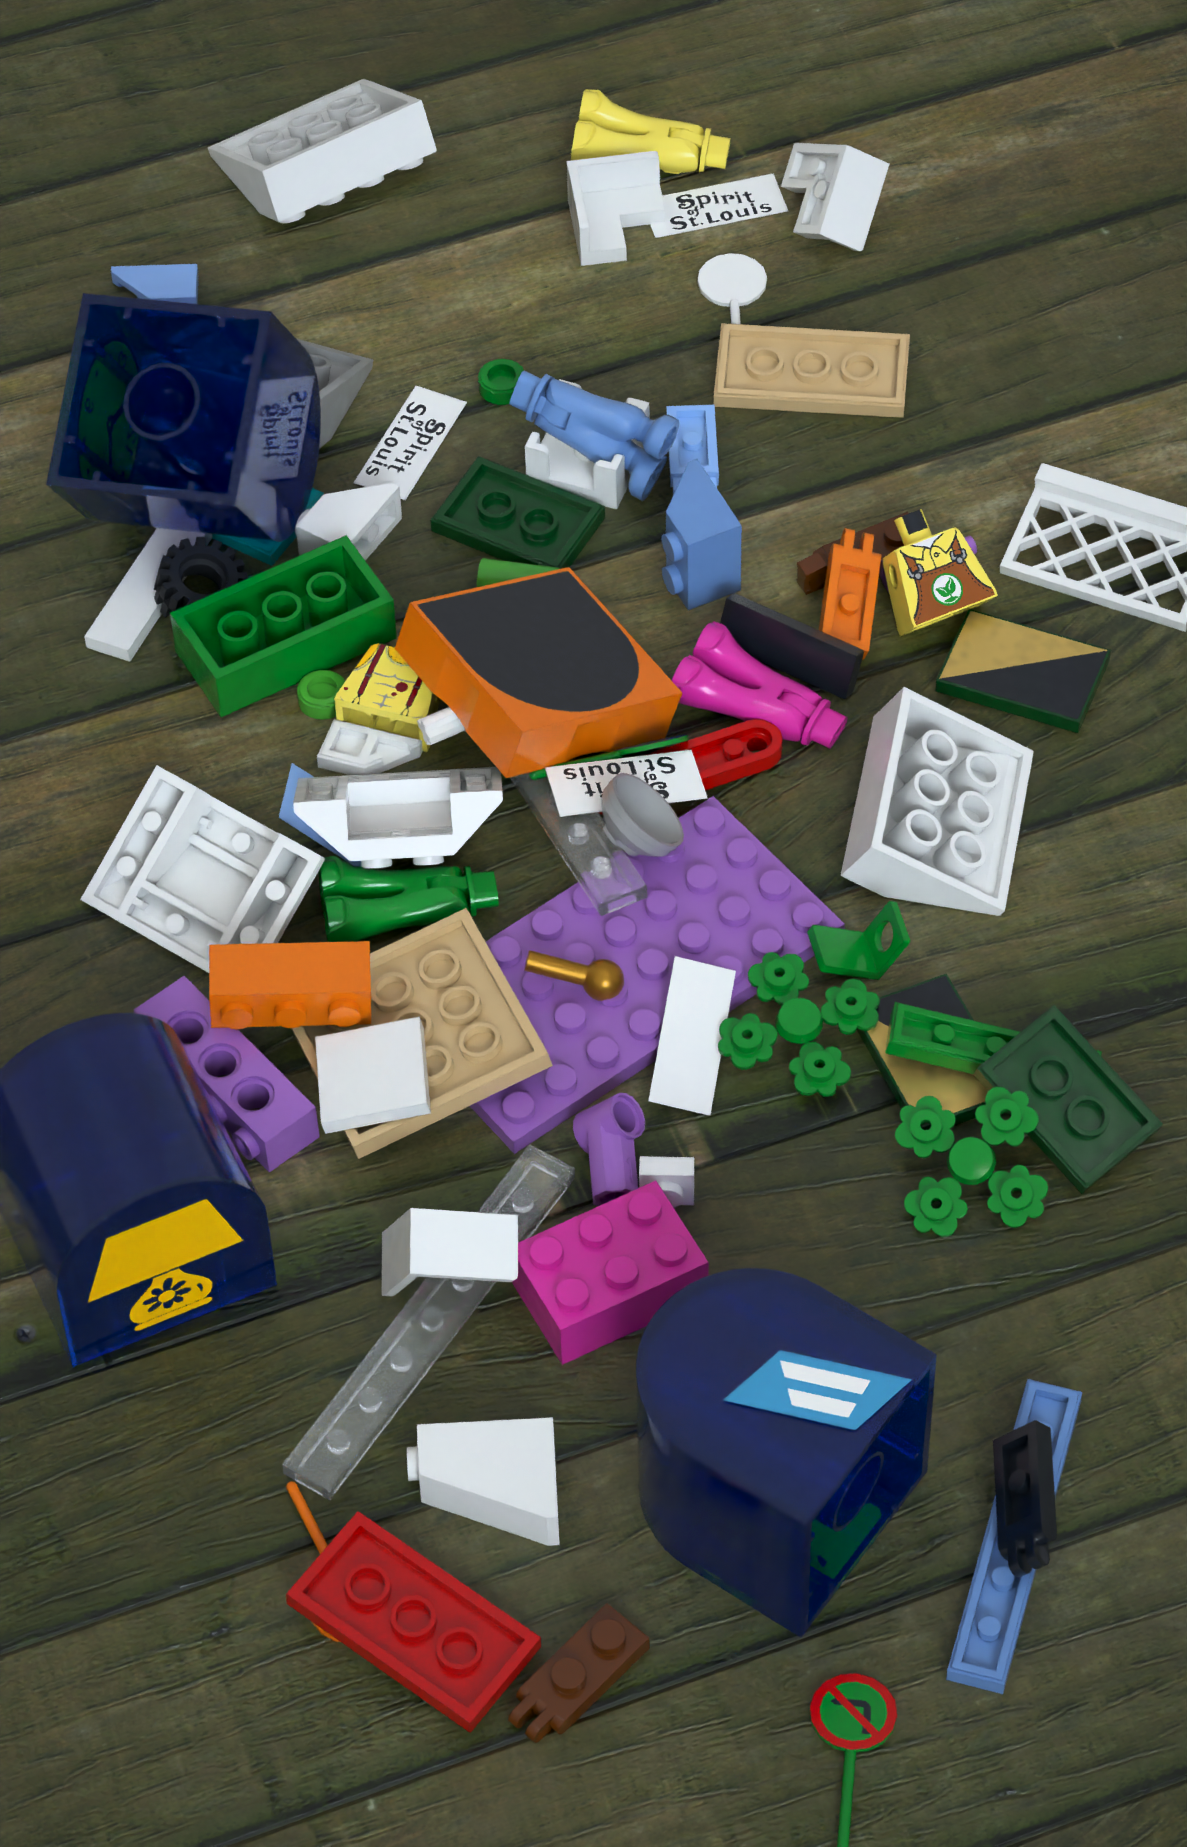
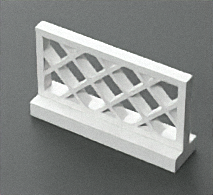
M1041 463L1035 477L1034 491L1002 559L1000 573L1186 632L1187 572L1181 574L1172 557L1187 552V507ZM1041 506L1060 512L1065 522L1041 530L1035 517ZM1096 523L1106 526L1111 536L1088 545L1079 529ZM1031 528L1033 534L1027 536ZM1071 532L1079 549L1055 557L1048 541ZM1141 537L1153 541L1157 551L1134 559L1126 543ZM1036 545H1040L1048 560L1033 567L1016 562L1021 551ZM1117 546L1126 563L1102 572L1093 555ZM1085 559L1094 574L1086 579L1076 581L1067 578L1062 568ZM1163 561L1172 578L1148 586L1140 570ZM1132 574L1140 588L1139 591L1123 596L1114 593L1108 582ZM1178 588L1185 603L1181 612L1177 613L1161 608L1155 597Z

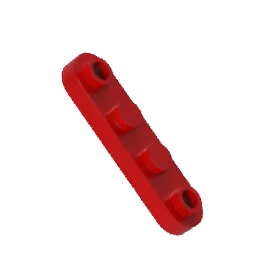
M753 719L645 755L692 750L704 788L708 790L774 767L782 756V734L771 722Z

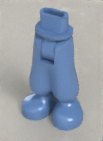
M523 371L518 378L509 402L511 406L526 412V420L530 422L535 420L534 424L540 429L575 449L594 464L599 460L611 462L616 454L624 455L625 469L630 473L629 492L633 497L641 501L647 498L656 484L667 461L665 455L672 447L679 429V419L670 415H663L655 420H651L637 406L597 396L557 380L548 374H545L541 379L529 372ZM632 439L640 441L644 448L636 445Z

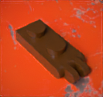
M606 1603L519 1688L516 1699L520 1703L512 1710L508 1721L519 1729L534 1715H537L538 1717L532 1721L525 1732V1735L534 1743L539 1742L552 1729L558 1734H563L650 1649L649 1637Z

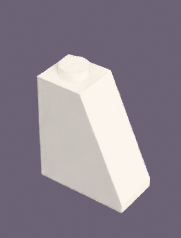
M553 1417L417 1424L418 1446L407 1447L408 1481H419L422 1503L547 1546L559 1545Z

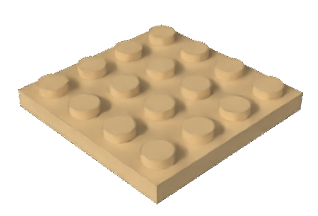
M467 908L370 953L371 1024L349 1027L323 1025L291 1028L318 1080L315 1037L420 1017L424 1027L431 1114L343 1130L358 1159L553 1066L546 1048Z

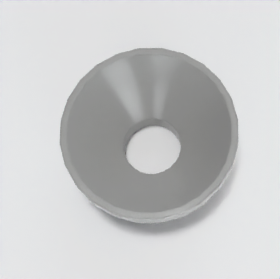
M620 773L605 787L602 793V812L605 822L603 830L614 845L621 847L628 855L663 857L675 850L683 842L684 833L679 818L668 802L648 783L634 775Z

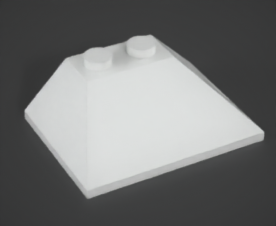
M156 765L80 900L209 973V945L278 943L325 858Z
M497 767L298 778L293 801L294 813L349 861H361V867L363 868L388 867L392 865V859L413 858V864L435 865L443 863L444 856L454 855L503 801L501 772Z

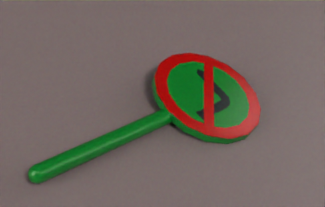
M858 1673L840 1674L825 1681L814 1693L809 1710L811 1725L819 1738L832 1748L844 1751L837 1847H849L856 1752H867L882 1745L893 1733L897 1721L896 1702L887 1687L873 1677Z

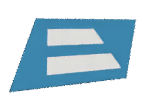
M779 1350L723 1401L857 1430L912 1379Z

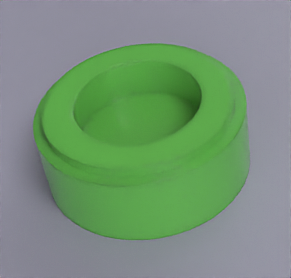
M317 670L305 675L297 686L298 704L301 711L305 715L319 720L336 717L334 698L344 684V678L330 670Z

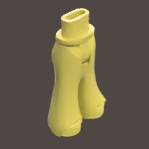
M585 89L581 101L579 120L576 123L571 160L656 151L659 156L660 170L665 173L679 174L695 170L696 172H704L705 166L726 168L731 138L711 135V128H706L704 135V129L693 123L655 118L636 113L611 102L600 90Z

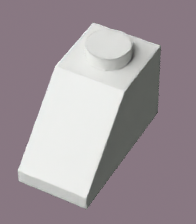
M391 482L324 494L311 509H306L297 520L295 534L297 535L299 556L347 535L366 561L402 519L400 487Z

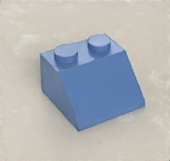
M698 459L688 462L666 510V533L661 537L666 554V566L662 568L664 583L672 595L678 594L687 610L741 591L742 525Z

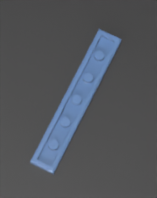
M1027 1379L1014 1430L1034 1420L1051 1428L1056 1498L1081 1404L1082 1392ZM996 1495L947 1669L946 1680L1003 1694L1036 1569L1032 1568L1030 1573L1022 1577H1016L1009 1569L1008 1560L1004 1559L1000 1554L998 1548Z

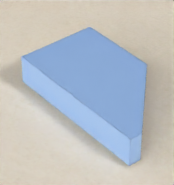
M197 264L111 266L113 284L120 288L122 286L127 288L148 309H197L199 277Z

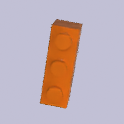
M370 941L209 945L211 1028L244 1029L246 1027L277 1026L297 1028L300 1026L323 1025L349 1027L371 1024Z

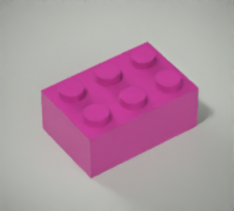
M655 1180L518 1242V1277L512 1283L563 1365L708 1298L709 1262Z

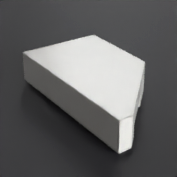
M334 719L317 755L318 768L346 775L380 774L419 758L423 752L422 740Z

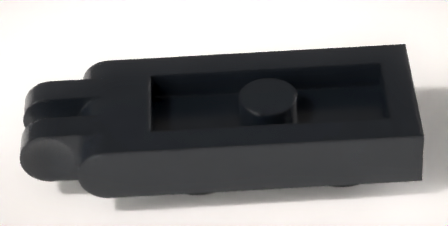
M1037 1420L993 1440L998 1548L1002 1557L1008 1560L1009 1569L1016 1577H1022L1030 1573L1032 1568L1039 1569L1048 1565L1050 1561L1049 1543L1057 1538L1051 1428Z

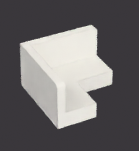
M794 143L781 187L794 193H805L793 232L805 238L830 240L853 251H862L889 163L848 145Z
M649 151L567 161L568 204L581 266L627 261L626 243L622 228L665 222V206L660 188L658 152Z
M410 1208L382 1232V1296H395L417 1277L513 1282L518 1277V1215Z

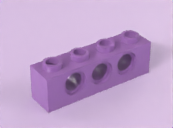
M185 976L134 1009L137 1033L134 1034V1038L141 1052L149 1060L157 1058L166 1067L167 1074L175 1087L182 1093L189 1091L199 1101L200 1108L206 1118L216 1127L222 1124L232 1134L234 1144L246 1159L252 1160L255 1158L268 1172H271L320 1137L316 1107L238 1029L211 1028L210 1001ZM253 1108H261L259 1110L250 1111V1109Z

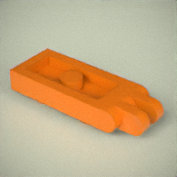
M844 528L840 545L833 543L829 552L819 631L864 650L862 658L864 660L870 648L881 554L872 552L874 534L864 532L860 540L859 549L853 548L855 530Z

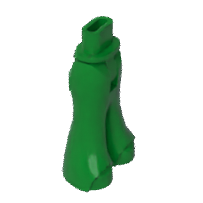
M336 856L324 857L325 861L318 871L323 919H325L327 942H357L395 929L411 926H429L467 908L471 917L476 916V909L499 906L494 871L472 873L470 866L463 867L462 876L461 868L456 866L382 870L353 866Z

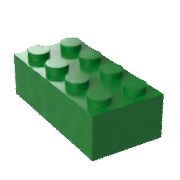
M347 535L170 613L175 652L220 717H224L297 684L308 673L317 670H328L367 652L371 645L385 644L397 639L394 599Z

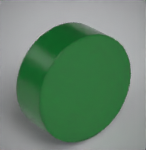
M496 359L486 363L478 373L480 395L492 404H509L518 378L524 371L523 367L509 359Z

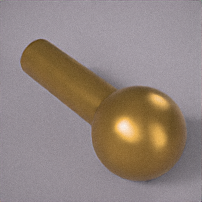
M529 950L524 966V971L582 985L585 992L591 998L598 1001L614 998L622 991L624 986V974L621 968L615 962L607 959H599L589 965Z

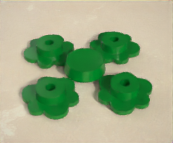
M769 952L764 955L762 963L755 964L749 969L748 981L757 988L759 1000L769 1002L774 999L777 1004L781 1005L775 1019L776 1028L770 1023H760L759 1017L752 1013L745 1014L741 1020L734 1017L727 1018L720 1024L719 1033L722 1039L718 1043V1051L725 1057L731 1056V1062L736 1068L747 1070L752 1068L757 1061L767 1062L772 1058L773 1050L771 1046L776 1043L778 1033L782 1038L791 1043H805L800 1048L799 1057L793 1058L789 1063V1071L795 1076L794 1087L798 1093L805 1096L818 1092L823 1097H831L836 1092V1086L844 1085L849 1081L851 1069L846 1062L841 1061L842 1053L837 1047L831 1046L824 1049L821 1044L811 1041L820 1034L823 1022L831 1026L838 1025L839 1031L845 1035L855 1033L857 1028L863 1031L872 1030L878 1024L879 1015L876 1009L879 1007L880 998L874 992H867L866 985L862 981L849 979L842 984L841 988L833 986L826 990L825 999L827 1002L823 1004L820 1012L817 1005L812 1001L798 998L799 991H804L809 986V978L803 973L804 962L802 958L796 954H786L780 957L777 953Z
M994 1087L987 1092L985 1097L986 1105L979 1106L975 1112L976 1120L983 1125L981 1128L983 1140L976 1137H966L955 1143L954 1133L951 1130L956 1122L955 1115L949 1110H942L940 1101L933 1096L922 1097L918 1100L915 1107L907 1105L901 1109L900 1120L902 1123L895 1131L897 1143L906 1149L914 1148L916 1156L923 1159L930 1157L933 1150L938 1153L949 1151L947 1167L953 1178H943L939 1182L932 1177H925L919 1182V1190H913L905 1197V1210L909 1215L915 1217L914 1227L917 1231L926 1233L932 1229L937 1236H951L957 1229V1219L963 1218L968 1211L966 1202L960 1199L962 1195L960 1183L976 1185L986 1181L988 1178V1187L993 1194L987 1201L988 1208L992 1213H1001L1002 1221L1008 1227H1021L1026 1223L1028 1217L1035 1219L1043 1214L1044 1205L1041 1200L1048 1193V1184L1042 1176L1029 1175V1170L1023 1165L1014 1166L1010 1173L1002 1170L993 1173L996 1157L991 1146L1001 1145L1005 1141L1010 1146H1019L1024 1141V1133H1030L1038 1126V1114L1033 1108L1028 1106L1029 1098L1025 1092L1015 1091L1011 1094L1004 1087ZM1009 1113L1011 1117L1008 1120H1004L1001 1118V1115ZM928 1123L931 1125V1128L923 1130L921 1126ZM1020 1191L1022 1195L1019 1198H1014L1012 1193ZM935 1201H939L942 1204L941 1207L937 1209L933 1208L931 1205Z

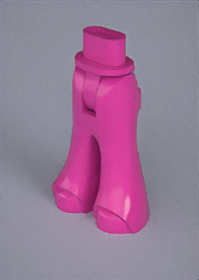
M715 621L706 625L694 647L693 655L683 658L672 678V682L682 692L680 704L721 713L744 721L753 719L766 720L780 730L782 740L798 742L801 739V744L809 745L811 741H814L831 749L844 730L848 720L847 716L830 709L831 702L829 700L823 699L813 690L773 671L756 660L737 643L725 625Z

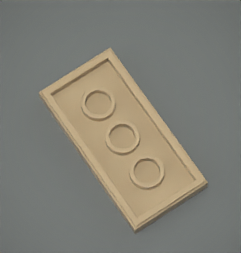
M721 323L714 387V406L904 418L910 334Z

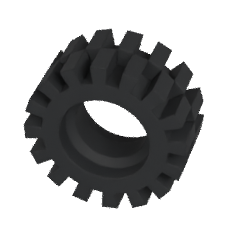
M196 537L194 546L191 545L189 538L180 541L179 548L174 544L168 548L166 556L163 555L154 585V590H156L154 599L156 605L162 603L160 612L166 618L171 612L209 596L198 594L188 589L182 582V579L186 576L200 575L207 577L219 587V591L248 579L247 572H243L245 566L243 560L240 558L233 561L236 551L230 546L225 552L220 551L222 542L215 539L213 540L212 547L206 546L205 537Z

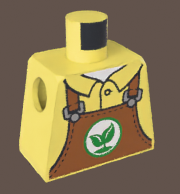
M922 509L894 520L904 546L883 558V568L900 636L981 606L998 596L996 589L959 529L954 527L932 535Z

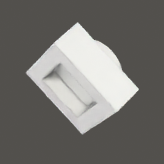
M640 1156L639 1188L656 1180L673 1207L679 1205L694 1206V1157Z

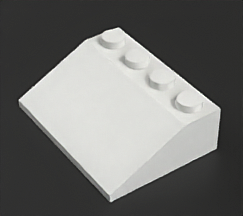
M361 79L207 147L212 159L260 214L283 224L301 219L305 216V210L318 204L326 206L341 201L345 197V192L356 187L367 188L377 185L384 180L385 174L396 169L408 170L417 167L423 163V157L437 151L422 100L366 79Z
M903 687L873 717L841 876L887 898L1000 916L1005 912L1034 751Z

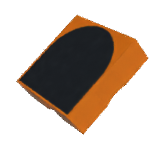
M570 567L410 602L395 646V650L431 692L446 703L457 715L467 734L505 778L566 763L575 757L585 754L612 752L613 750L663 739L666 737L682 696L681 690Z

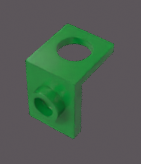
M889 901L864 932L820 925H812L807 931L821 972L879 980L910 943V937L898 903L895 901ZM890 922L893 929V939L890 947L884 951L881 943L882 932L886 924Z

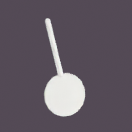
M729 253L718 255L708 260L699 270L697 284L701 294L710 302L730 307L731 324H741L739 306L748 305L759 299L766 289L767 275L764 267L755 259L742 254Z

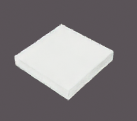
M420 1017L315 1037L320 1117L325 1134L431 1114L424 1027Z

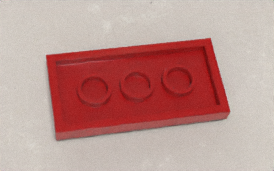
M359 1511L355 1513L286 1593L287 1605L469 1733L473 1731L541 1648V1637Z

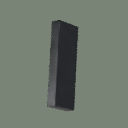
M736 593L726 598L720 624L728 628L737 643L752 657L840 698L847 699L853 694L864 650Z

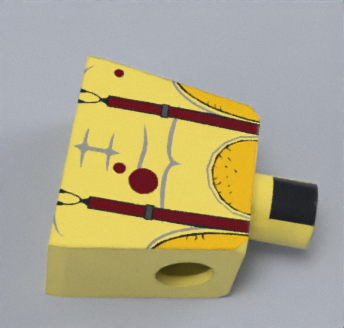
M379 643L371 645L334 698L336 720L422 740L423 751L428 752L430 745L425 743L417 720L437 712L440 698L431 692L395 650V647Z

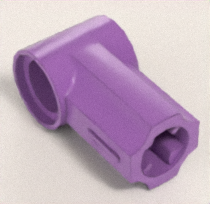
M618 1093L576 1114L573 1120L575 1138L579 1146L589 1154L593 1205L596 1206L605 1204L638 1189L634 1139L641 1136L645 1130V1118L639 1103L627 1093Z

